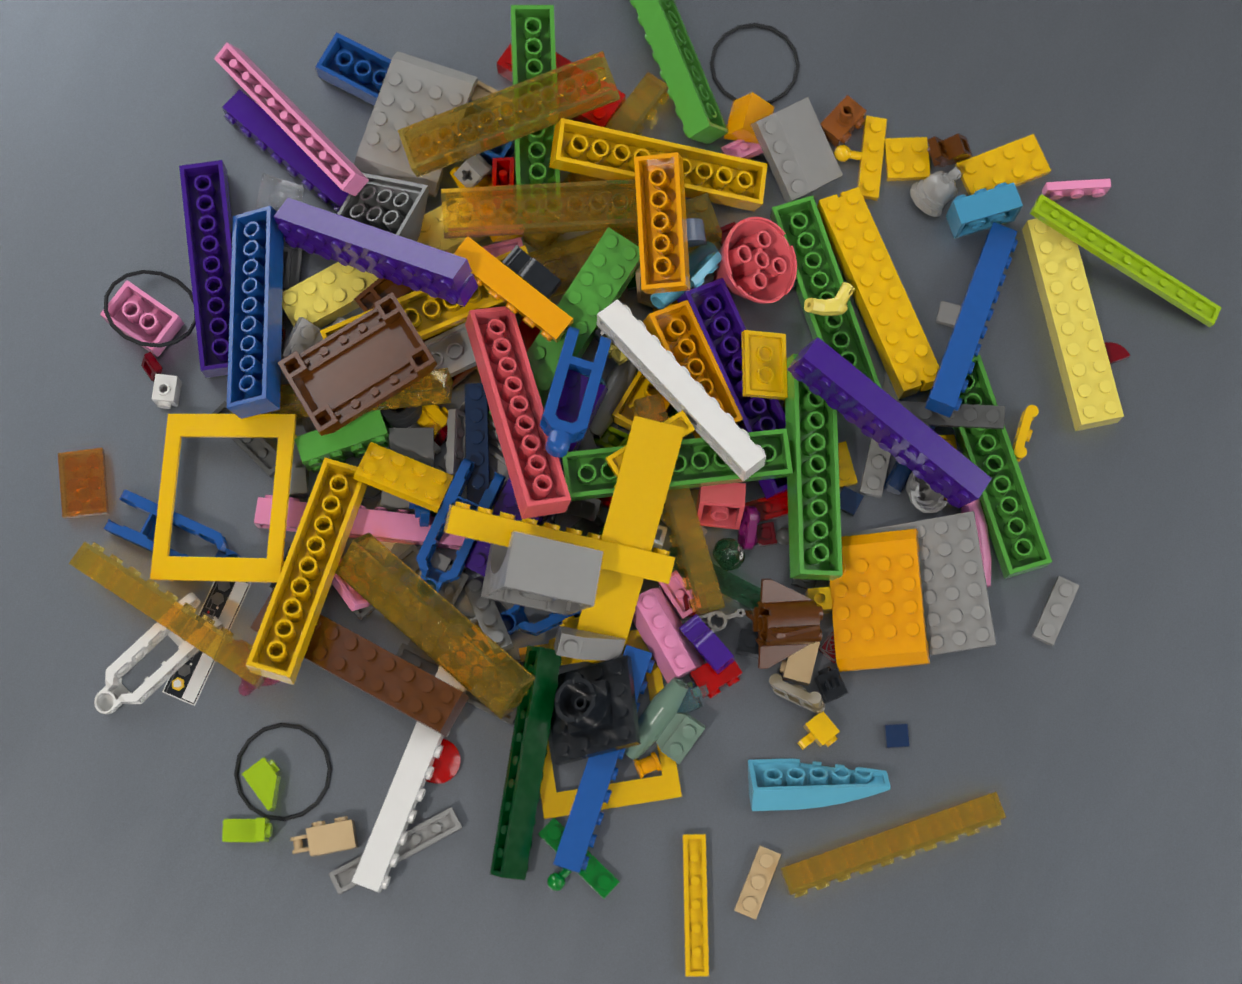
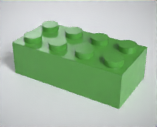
M380 409L365 413L334 433L321 436L317 430L297 436L295 442L302 463L308 472L313 471V473L320 471L324 458L345 463L348 458L363 457L370 442L388 448L389 432Z

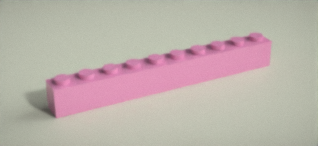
M226 43L214 59L342 191L356 197L369 179L242 50Z
M265 495V498L258 497L254 524L257 528H270L273 495ZM289 497L286 531H297L307 502H300L298 498ZM360 505L348 538L422 546L435 516H432L430 513L429 526L420 527L419 518H415V514H410V511L398 509L396 512H389L388 509L383 507H375L374 510ZM444 532L437 548L458 550L466 537Z

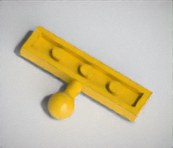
M866 115L861 152L852 151L846 145H839L834 151V156L840 162H845L848 159L860 160L857 187H859L864 199L877 201L880 190L887 119Z

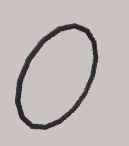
M759 23L738 25L724 33L713 47L710 59L713 81L722 94L733 101L736 100V97L724 90L716 78L714 59L717 48L728 35L739 29L759 27L771 30L785 39L793 51L796 65L793 80L786 90L767 101L772 104L786 96L796 83L800 67L797 50L789 38L773 26Z
M139 270L126 273L112 282L104 296V313L110 326L124 339L140 346L161 348L177 344L192 333L196 325L195 313L189 330L176 340L160 344L141 342L124 334L113 323L108 312V297L115 285L127 277L140 274L160 275L176 282L189 294L193 303L192 291L179 279L160 271Z
M278 723L263 727L247 739L237 755L234 778L238 794L250 810L263 818L287 821L302 817L319 805L329 788L332 766L327 748L315 733L301 725ZM280 727L299 729L313 737L324 751L328 768L325 787L316 802L300 813L285 817L267 815L252 806L242 792L238 776L241 757L250 742L263 732Z

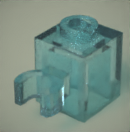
M694 681L686 682L685 684H687L689 689L677 712L687 714L703 707L700 697L709 694L706 685L696 687Z

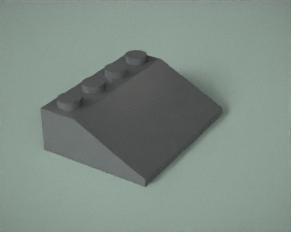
M363 173L369 181L356 197L348 194L337 214L417 241L421 232L430 187L425 184Z

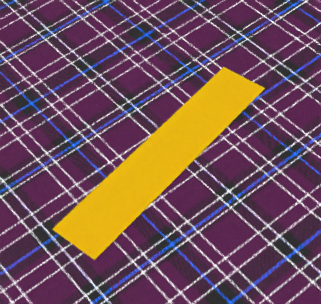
M634 416L601 540L637 549L643 546L644 550L652 551L685 428ZM600 568L594 606L581 611L577 629L624 638L625 643L622 657L644 578ZM583 660L596 664L604 662L602 660Z

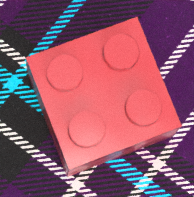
M730 483L700 487L696 503L695 525L739 530L745 508L746 484Z

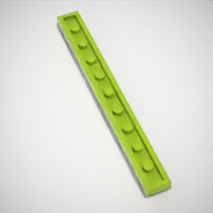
M1043 194L1037 198L1030 215L1206 326L1211 327L1215 324L1222 307Z

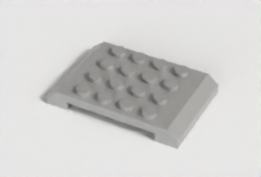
M397 51L391 60L359 146L354 165L362 173L428 185L430 187L428 195L436 198L443 178L442 173L469 99H472L478 77Z

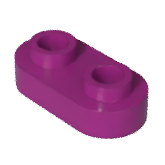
M745 506L738 531V545L743 550H751L757 543L756 531L757 524L760 522V513L755 506Z

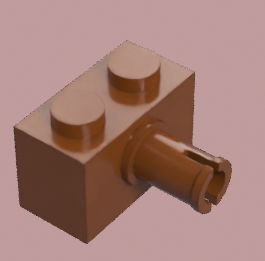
M848 95L820 123L828 142L834 147L839 146L841 143L845 145L852 137L851 133L855 128L859 130L866 121L864 118L867 110Z

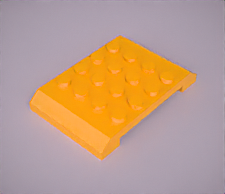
M907 529L841 537L843 576L829 580L838 671L848 672L930 664L919 563L918 530Z

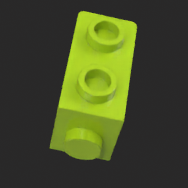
M267 818L223 820V842H269V837L272 836V823Z

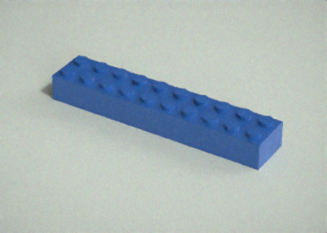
M336 32L315 68L319 78L375 106L391 59ZM469 99L453 146L472 156L480 154L488 164L492 165L493 158H507L513 155L514 123L506 117Z
M271 205L233 216L227 409L241 419L280 409L281 368L277 362L281 361L284 235L279 230L274 218L277 211Z

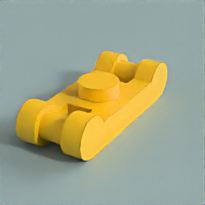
M1035 405L1027 406L1022 412L1012 448L1018 463L1027 454V449L1024 447L1025 442L1030 441L1033 431L1029 428L1031 422L1039 413Z

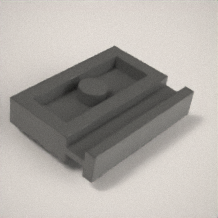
M283 248V291L300 283L303 249Z

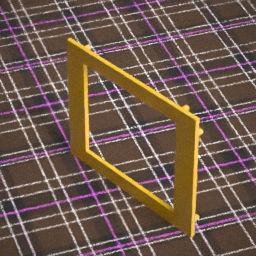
M168 414L150 580L277 583L285 563L283 557L294 440L297 438L295 434L296 414H259L243 419L235 414ZM182 437L278 438L267 558L169 556Z
M630 630L626 645L650 652L638 630ZM548 643V644H542V645H535V646H538V647H544V648H549V649H551L549 643ZM527 647L519 648L520 660H525ZM561 656V666L587 662ZM654 662L651 673L646 672L650 702L664 688L662 673L656 662ZM549 740L543 767V779L540 786L544 819L568 816L578 789L556 792ZM657 744L662 775L609 784L608 789L612 790L608 804L603 802L601 810L682 797L676 762L661 752Z

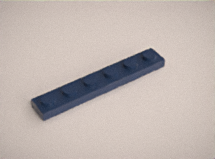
M470 383L465 384L466 459L475 462V467L467 483V500L479 505L485 490L490 486L488 401L483 384Z

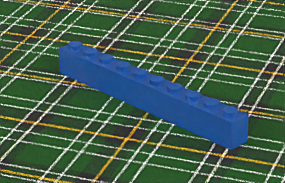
M993 222L985 239L925 405L926 409L949 418L954 410H959L962 402L959 396L967 388L969 381L966 380L967 374L971 375L975 362H972L973 356L977 357L980 351L981 344H978L980 338H984L988 328L984 326L985 322L990 321L994 312L991 305L992 303L996 304L1000 295L997 288L998 286L1002 287L1006 278V274H1003L1004 269L1008 270L1012 257L1009 254L1010 252L1014 253L1018 240H1015L1018 231Z
M626 645L623 656L628 655L631 657L638 713L641 703H638L637 699L639 694L644 695L648 683L644 681L646 672L651 673L655 660L651 659L652 653ZM626 748L588 758L553 862L554 866L580 874L581 869L586 870L590 858L586 856L588 847L593 848L597 835L593 832L596 825H601L604 816L601 808L603 802L608 804L612 792L608 787L610 781L615 782L619 768L615 766L618 759H623Z

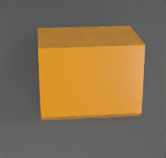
M753 92L734 100L727 123L728 133L724 135V139L744 140L745 142L759 144L751 124L773 114L775 107Z

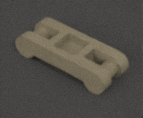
M779 674L770 676L769 683L776 695L817 714L825 710V704L819 692L808 693L805 688L798 684L793 686L783 681Z

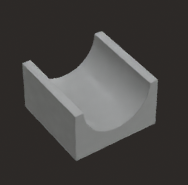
M514 531L511 534L509 547L497 544L490 545L481 597L566 616L593 607L603 551Z

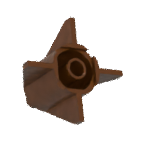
M761 579V599L757 602L759 607H754V610H745V615L753 621V631L758 632L759 638H755L759 645L758 668L766 669L804 647L822 640L820 620L823 618V609L821 606H817L813 599L772 579Z

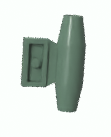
M674 677L655 695L639 717L638 724L641 744L626 748L625 754L628 757L638 759L656 742L661 752L680 764L705 730L706 726L688 713L677 712L689 689L682 680Z

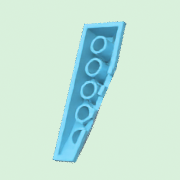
M794 758L748 760L749 798L752 811L800 810L825 807L890 790L891 786L887 771L862 767L850 770L844 767V765L835 764V767L821 766L822 762L813 761L812 764L800 763V759Z

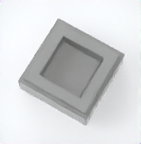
M941 301L935 323L954 328L961 306Z

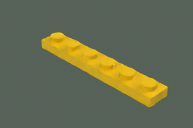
M683 834L685 976H709L706 834Z

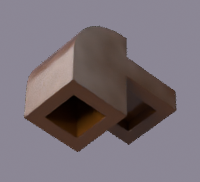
M959 133L945 140L936 136L927 139L929 144L928 153L932 158L934 167L953 165L972 157L967 138Z

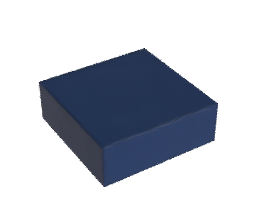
M844 486L840 493V510L854 516L864 496Z
M908 724L884 725L886 748L910 746Z

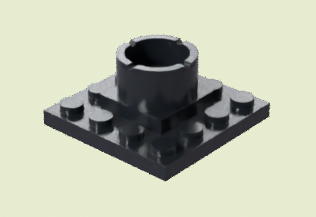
M625 655L558 675V687L555 693L554 711L551 718L555 764L563 765L641 744L631 657Z

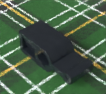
M517 245L502 261L504 265L548 299L561 285V280Z

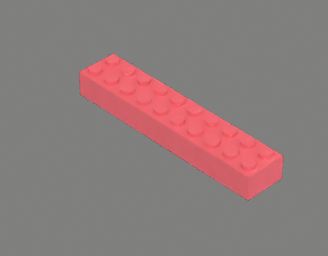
M505 306L470 310L465 326L521 518L526 519L565 513L571 502V497L559 458L551 456L545 449L548 436L540 427L544 408L515 314Z

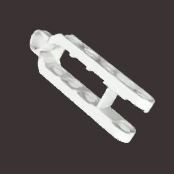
M194 593L186 595L106 669V686L97 693L94 700L97 711L102 714H112L123 703L142 704L222 629L223 624L214 616V619L208 622L201 630L197 629L185 640L175 628L201 602ZM168 635L179 646V650L170 659L164 660L161 663L162 666L150 677L147 676L144 679L145 682L133 693L129 692L122 684V677Z

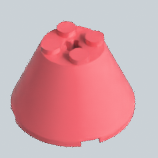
M749 217L741 220L730 230L719 251L722 255V260L718 263L719 267L714 271L713 279L715 281L723 278L730 293L753 302L770 304L779 301L790 292L796 279L797 260L793 245L790 246L784 237L786 233L769 219Z

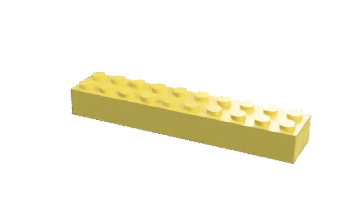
M461 194L424 215L417 242L454 254L467 236L477 243L488 237V233L464 195ZM337 262L285 290L282 296V308L293 327L299 317H303L321 329L335 321L338 317H343L359 308L360 306L355 302L354 298L375 282L378 277Z
M1037 218L1027 220L1022 228L1074 429L1075 431L1118 423L1124 417L1078 244Z

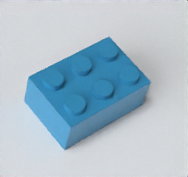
M1004 182L990 190L986 188L980 189L970 196L965 194L954 198L946 218L952 235L956 239L989 229L993 222L1003 225L1015 221L1023 204L1015 183L1007 184Z

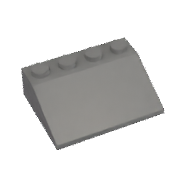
M808 97L751 124L786 202L793 201L843 175Z

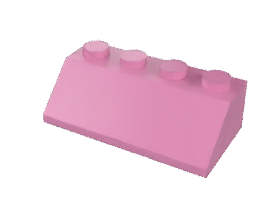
M661 587L652 588L639 594L632 621L650 653H652V657L666 682L669 683L674 677L680 679L704 665L705 663L699 652L680 631L679 628L683 624Z

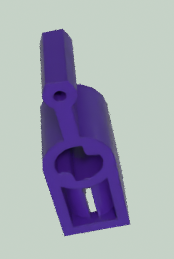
M697 614L679 628L717 674L721 673L735 661L734 655Z

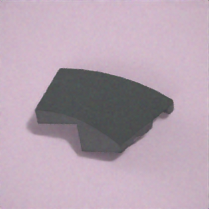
M389 428L390 450L435 468L434 428Z

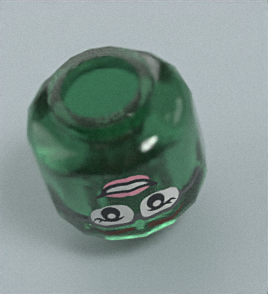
M733 538L720 539L714 546L713 558L725 571L738 569L745 560L744 550Z

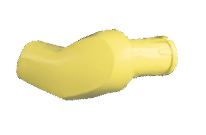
M843 282L835 298L825 300L808 298L804 302V310L821 316L842 315L848 310L847 302L855 288L851 284Z

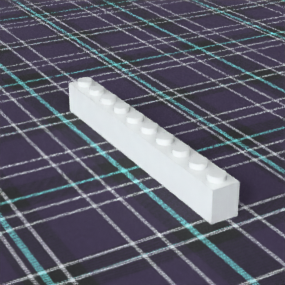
M617 299L597 314V326L603 333L612 339V342L678 413L682 410L684 411L695 431L742 481H745L764 466L766 455L763 448L752 442L747 431L740 429L735 424L734 418L720 408L718 401L705 392L703 385L698 381L696 382L690 376L685 366L679 365L672 352L666 351L661 346L660 340L647 331L645 324L632 315L627 305H623Z
M442 665L439 666L435 677L466 693L469 682L466 681L467 676ZM416 722L352 880L353 883L381 893L382 889L386 890L391 879V876H388L391 867L395 868L400 854H397L400 845H404L407 840L408 832H406L408 824H412L415 820L417 810L414 809L418 801H422L426 789L423 788L425 782L430 780L435 769L432 766L434 759L439 758L443 750L441 742L444 736L419 722Z

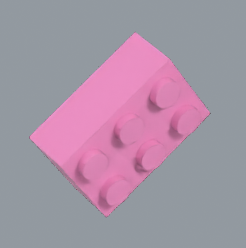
M128 280L108 303V312L113 323L124 334L141 342L160 344L171 341L184 325V322L177 314ZM103 310L100 315L109 323ZM167 346L161 348L142 347L152 352L158 358Z

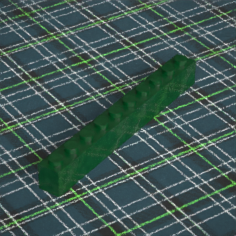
M527 646L490 869V875L501 878L525 880L528 871L532 835L536 823L537 804L540 799L539 792L543 779V767L547 755L548 736L551 731L550 724L552 712L554 711V699L558 687L559 668L562 663L561 656L556 655L554 649Z

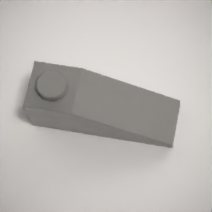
M559 626L554 650L556 655L583 660L608 661L621 657L625 639Z

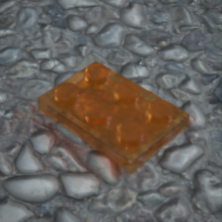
M95 448L58 453L62 518L71 519L109 514L104 449Z

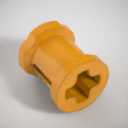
M651 752L650 756L643 759L633 760L640 779L652 771L662 770L655 752Z

